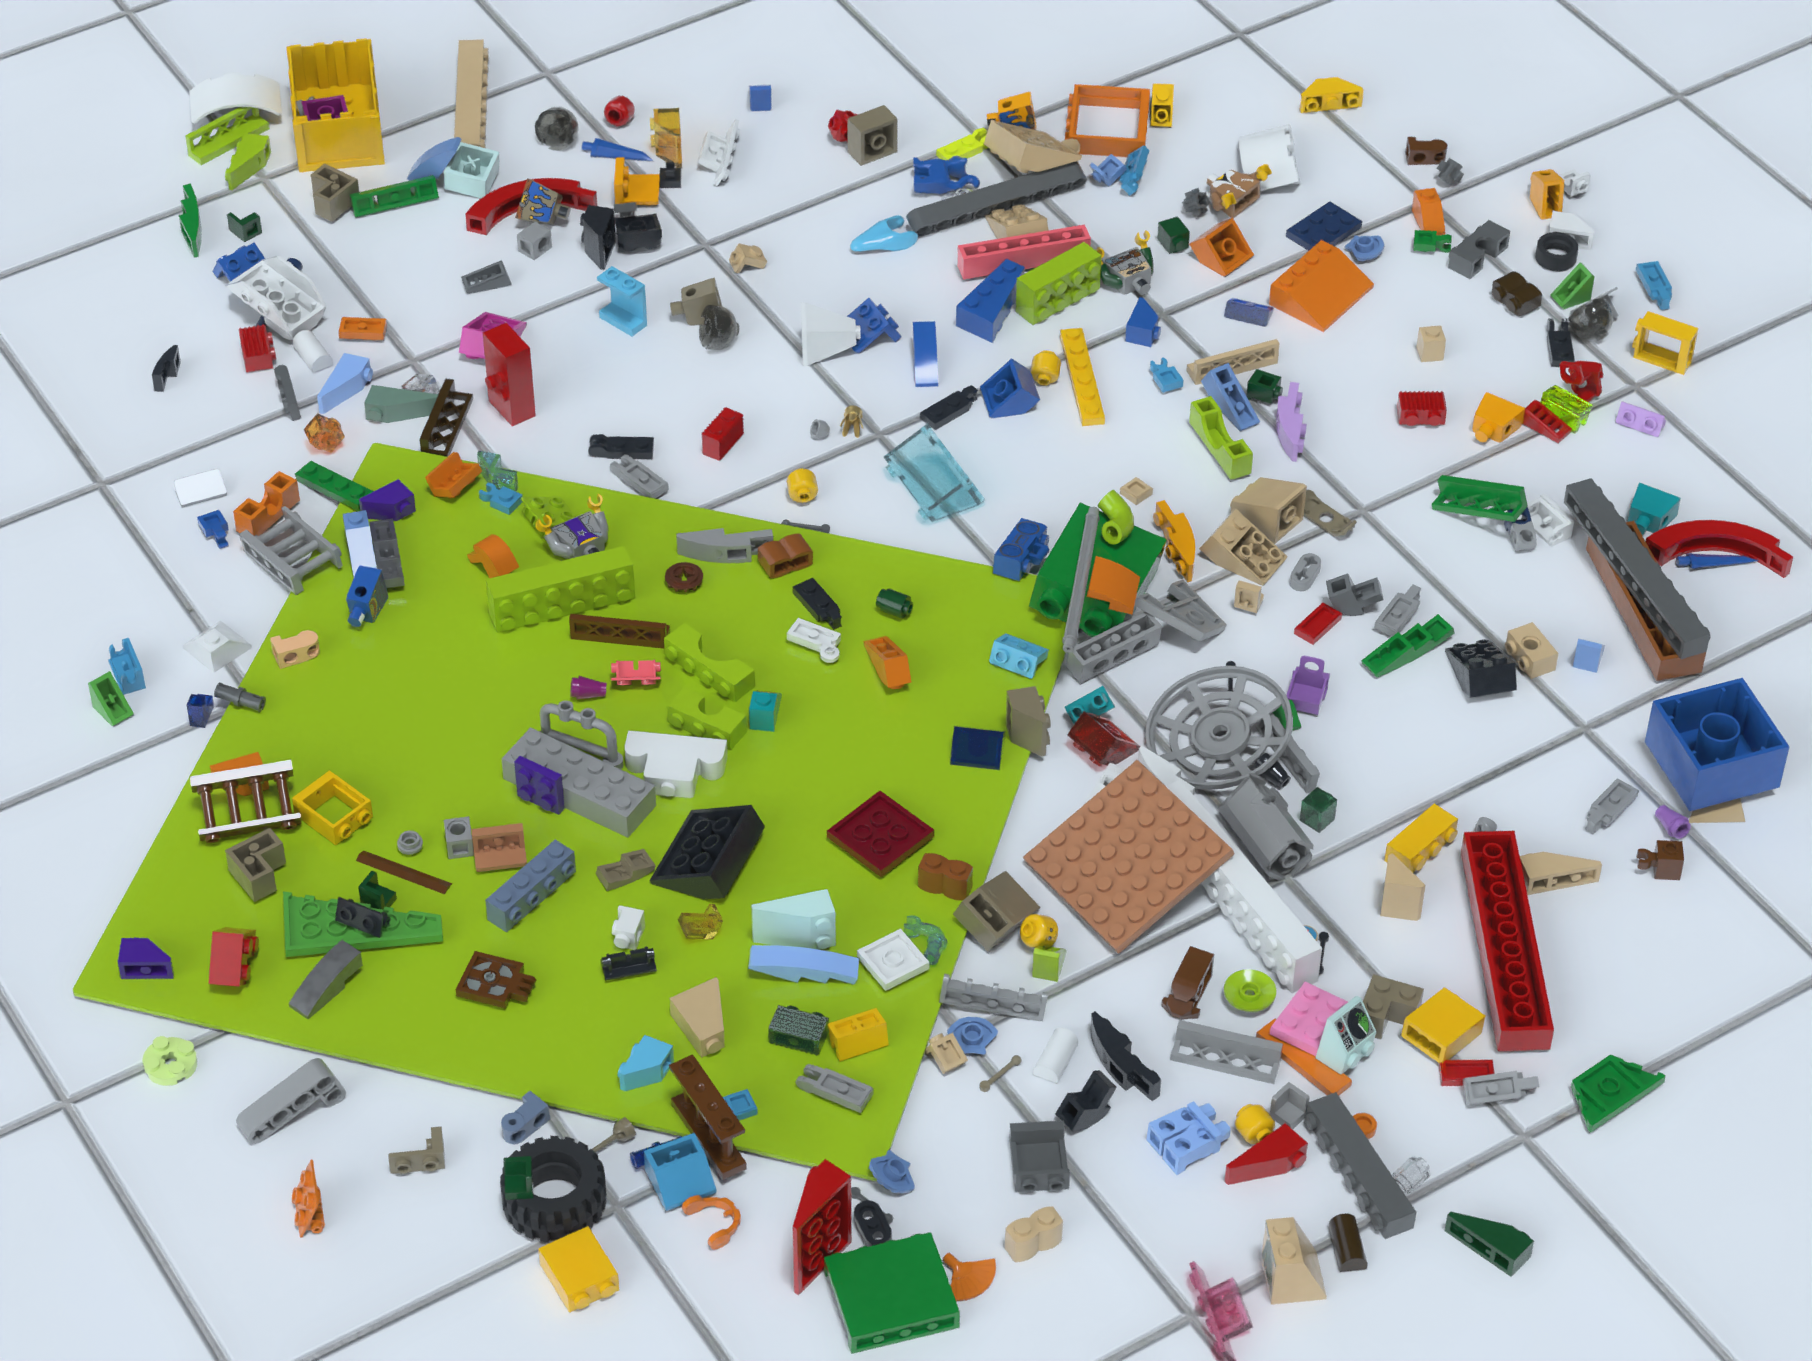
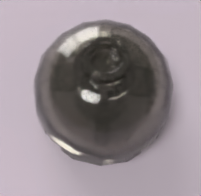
M551 107L543 111L535 123V133L538 140L542 144L545 143L547 146H550L549 149L560 151L570 146L577 138L579 131L575 115L564 107Z
M1604 298L1592 300L1593 305L1589 307L1586 304L1580 306L1569 316L1568 325L1577 337L1584 340L1596 339L1598 341L1608 335V331L1614 321V316L1609 303Z
M707 305L701 315V317L705 318L704 325L699 324L701 345L709 350H722L731 345L735 336L739 334V324L733 313L729 309L717 305Z

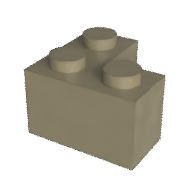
M323 164L311 174L315 214L333 222L352 207L350 194L359 192L358 179L327 164Z
M271 828L225 850L229 872L254 902L277 891L273 870L286 864L283 843Z
M1373 974L1363 999V1004L1375 1027V1038L1382 1039L1388 1021L1404 1024L1405 1018L1422 1005L1424 988Z

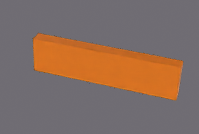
M1276 1018L1257 1032V1038L1283 1043L1281 1058L1326 1095L1336 1092L1339 1096L1351 1087L1352 1080L1344 1073L1342 1075L1317 1060L1316 1056L1270 1035L1271 1026L1276 1021Z

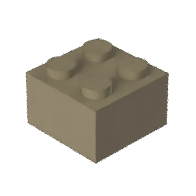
M885 105L848 118V153L860 166L897 152L898 118Z

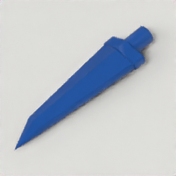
M595 138L594 143L586 141L582 143V150L591 151V157H624V159L654 161L642 151L607 142L599 138Z
M1686 553V556L1676 557L1677 566H1689L1690 568L1758 561L1741 555Z

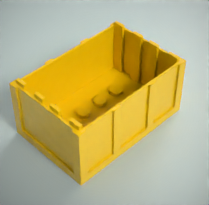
M356 39L355 42L333 41V44L320 42L314 43L311 46H301V44L286 46L299 173L316 171L323 164H327L335 169L384 165L385 160L371 39ZM344 95L348 112H340V118L332 119L331 113L320 114L321 120L308 121L307 116H300L298 100L305 101L311 96H314L315 99Z

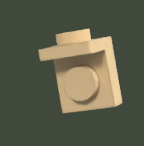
M1239 580L1235 590L1234 607L1257 613L1264 599V594L1261 593L1262 587Z
M942 1033L936 1035L929 1040L930 1045L925 1049L926 1055L930 1053L933 1055L943 1074L968 1061L953 1033L945 1037Z

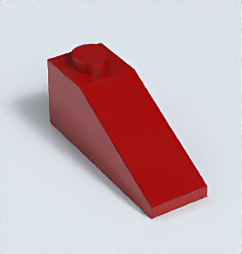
M1284 1123L1227 1164L1224 1182L1231 1185L1286 1174L1293 1168H1299L1307 1159L1308 1142Z

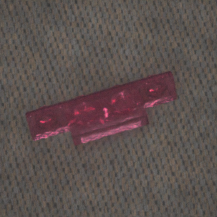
M1195 1261L1189 1263L1192 1270L1189 1277L1195 1289L1199 1290L1200 1296L1197 1297L1200 1307L1204 1312H1207L1206 1325L1211 1334H1215L1217 1340L1213 1342L1215 1350L1221 1358L1225 1357L1228 1361H1236L1229 1339L1253 1328L1239 1286L1232 1277L1210 1288L1204 1271Z

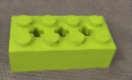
M1082 242L1018 277L1016 285V313L1030 324L1035 325L1099 290L1102 255L1087 243Z

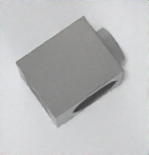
M533 222L517 234L518 251L532 260L537 259L552 248L551 230L537 222Z
M469 817L444 820L448 858L474 856Z

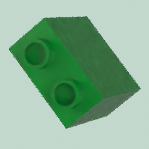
M1081 502L1078 504L1037 574L1029 607L1038 610L1046 618L1059 619L1066 623L1086 521L1085 517L1090 506ZM1099 511L1100 519L1097 526L1079 628L1090 637H1095L1131 619L1133 614L1109 609L1110 602L1087 597L1095 557L1098 556L1116 562L1140 577L1136 595L1138 597L1145 594L1153 580L1167 541L1163 537L1134 525L1133 531L1125 540L1118 544H1110L1102 535V527L1110 519L1102 511Z

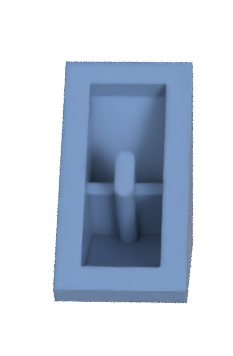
M1578 639L1573 667L1597 673L1605 645Z

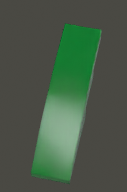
M190 183L182 185L184 200L180 201L183 214L179 215L181 233L193 257L196 258L199 257L201 247V221L196 195Z
M1437 614L1423 626L1417 623L1403 635L1397 632L1363 658L1361 663L1376 677H1380L1429 652L1455 634L1454 628Z

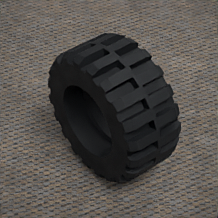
M550 1136V1139L540 1137L536 1138L534 1143L530 1144L527 1142L520 1146V1151L515 1150L509 1156H531L533 1188L549 1180H564L576 1186L572 1192L558 1198H543L533 1194L532 1199L505 1200V1173L503 1166L502 1174L500 1175L503 1210L508 1222L513 1224V1228L519 1233L525 1232V1236L535 1240L537 1237L540 1238L541 1242L549 1243V1240H558L587 1226L591 1229L593 1222L599 1221L602 1211L606 1207L607 1193L604 1166L602 1161L598 1159L596 1152L592 1149L588 1150V1145L581 1141L575 1143L574 1139L570 1137H565V1139H559V1136Z

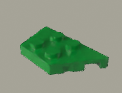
M1610 1054L1574 1078L1571 1088L1589 1132H1592L1665 1082L1666 1076L1661 1072H1658L1657 1076L1642 1070L1643 1066L1633 1062H1626L1622 1058Z

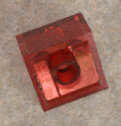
M1083 711L1067 734L1074 741L1073 746L1082 752L1086 751L1090 755L1089 759L1100 767L1102 764L1108 766L1109 763L1116 765L1139 751L1141 747L1109 719Z

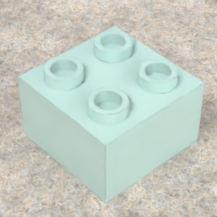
M460 142L456 153L444 170V189L477 198L487 195L499 171V152Z

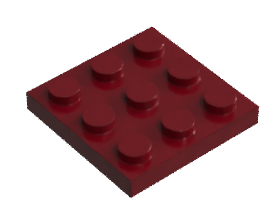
M878 791L827 830L828 839L880 877H883L934 837L933 828L882 791Z

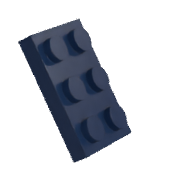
M1329 201L1286 230V237L1308 251L1321 240L1335 246L1361 229L1362 221Z

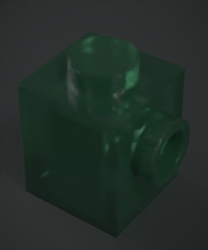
M1315 788L1302 800L1300 821L1320 833L1335 820L1337 799L1321 788Z

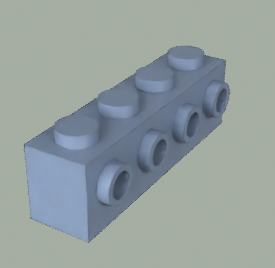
M557 840L550 843L485 900L487 920L507 933L576 872L574 851Z

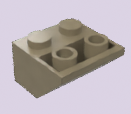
M1036 686L1007 690L1006 728L1011 742L1039 756H1046V745H1050L1047 728L1051 727L1049 714L1044 713L1045 703L1043 696H1039Z

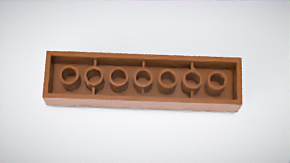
M1634 521L1626 522L1628 527L1631 529L1632 532L1636 533L1640 543L1648 549L1650 556L1656 562L1652 552L1650 551L1647 543L1645 542L1636 523ZM1588 536L1586 550L1656 681L1702 673L1706 652L1680 659Z

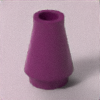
M579 675L578 678L572 677L570 697H576V700L605 697L607 684L606 682L596 681Z

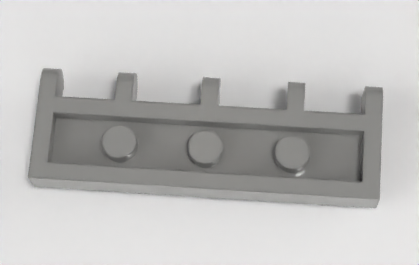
M944 974L939 1003L1043 1021L1048 998L1047 992H1043L1041 996H1038L1036 994L1024 993L1025 988H1019V992L1009 989L998 988V983H993V987L982 984H973V979L970 978L967 979V982L951 980L949 974Z

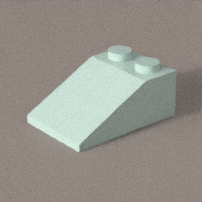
M827 889L751 905L752 939L754 943L804 947L817 950L836 946L835 910Z

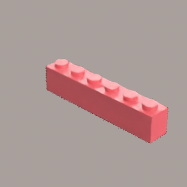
M1079 225L958 245L957 266L963 280L988 276L1006 259L1024 266L1025 269L1036 268L1082 242L1091 246V237L1086 226Z

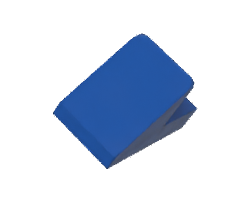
M771 85L749 86L751 111H770L772 108Z

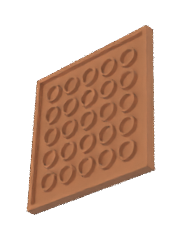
M1136 760L1024 855L1023 859L1119 954L1235 853L1209 826L1144 765Z

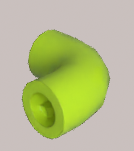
M1111 490L1100 500L1098 507L1110 519L1102 527L1103 538L1110 544H1118L1125 540L1133 531L1134 516L1126 501L1115 490Z

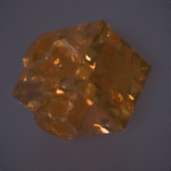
M319 413L303 429L310 444L318 450L323 449L330 453L345 437L339 421L332 417L327 418Z

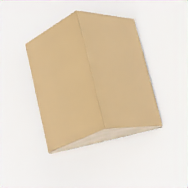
M1393 853L1388 855L1380 916L1417 921L1421 919L1426 885Z

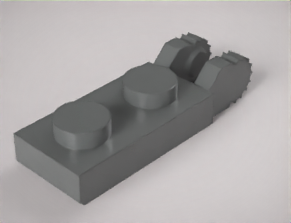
M279 365L275 367L274 373L281 398H286L282 400L285 413L290 412L292 421L300 419L301 415L287 366Z

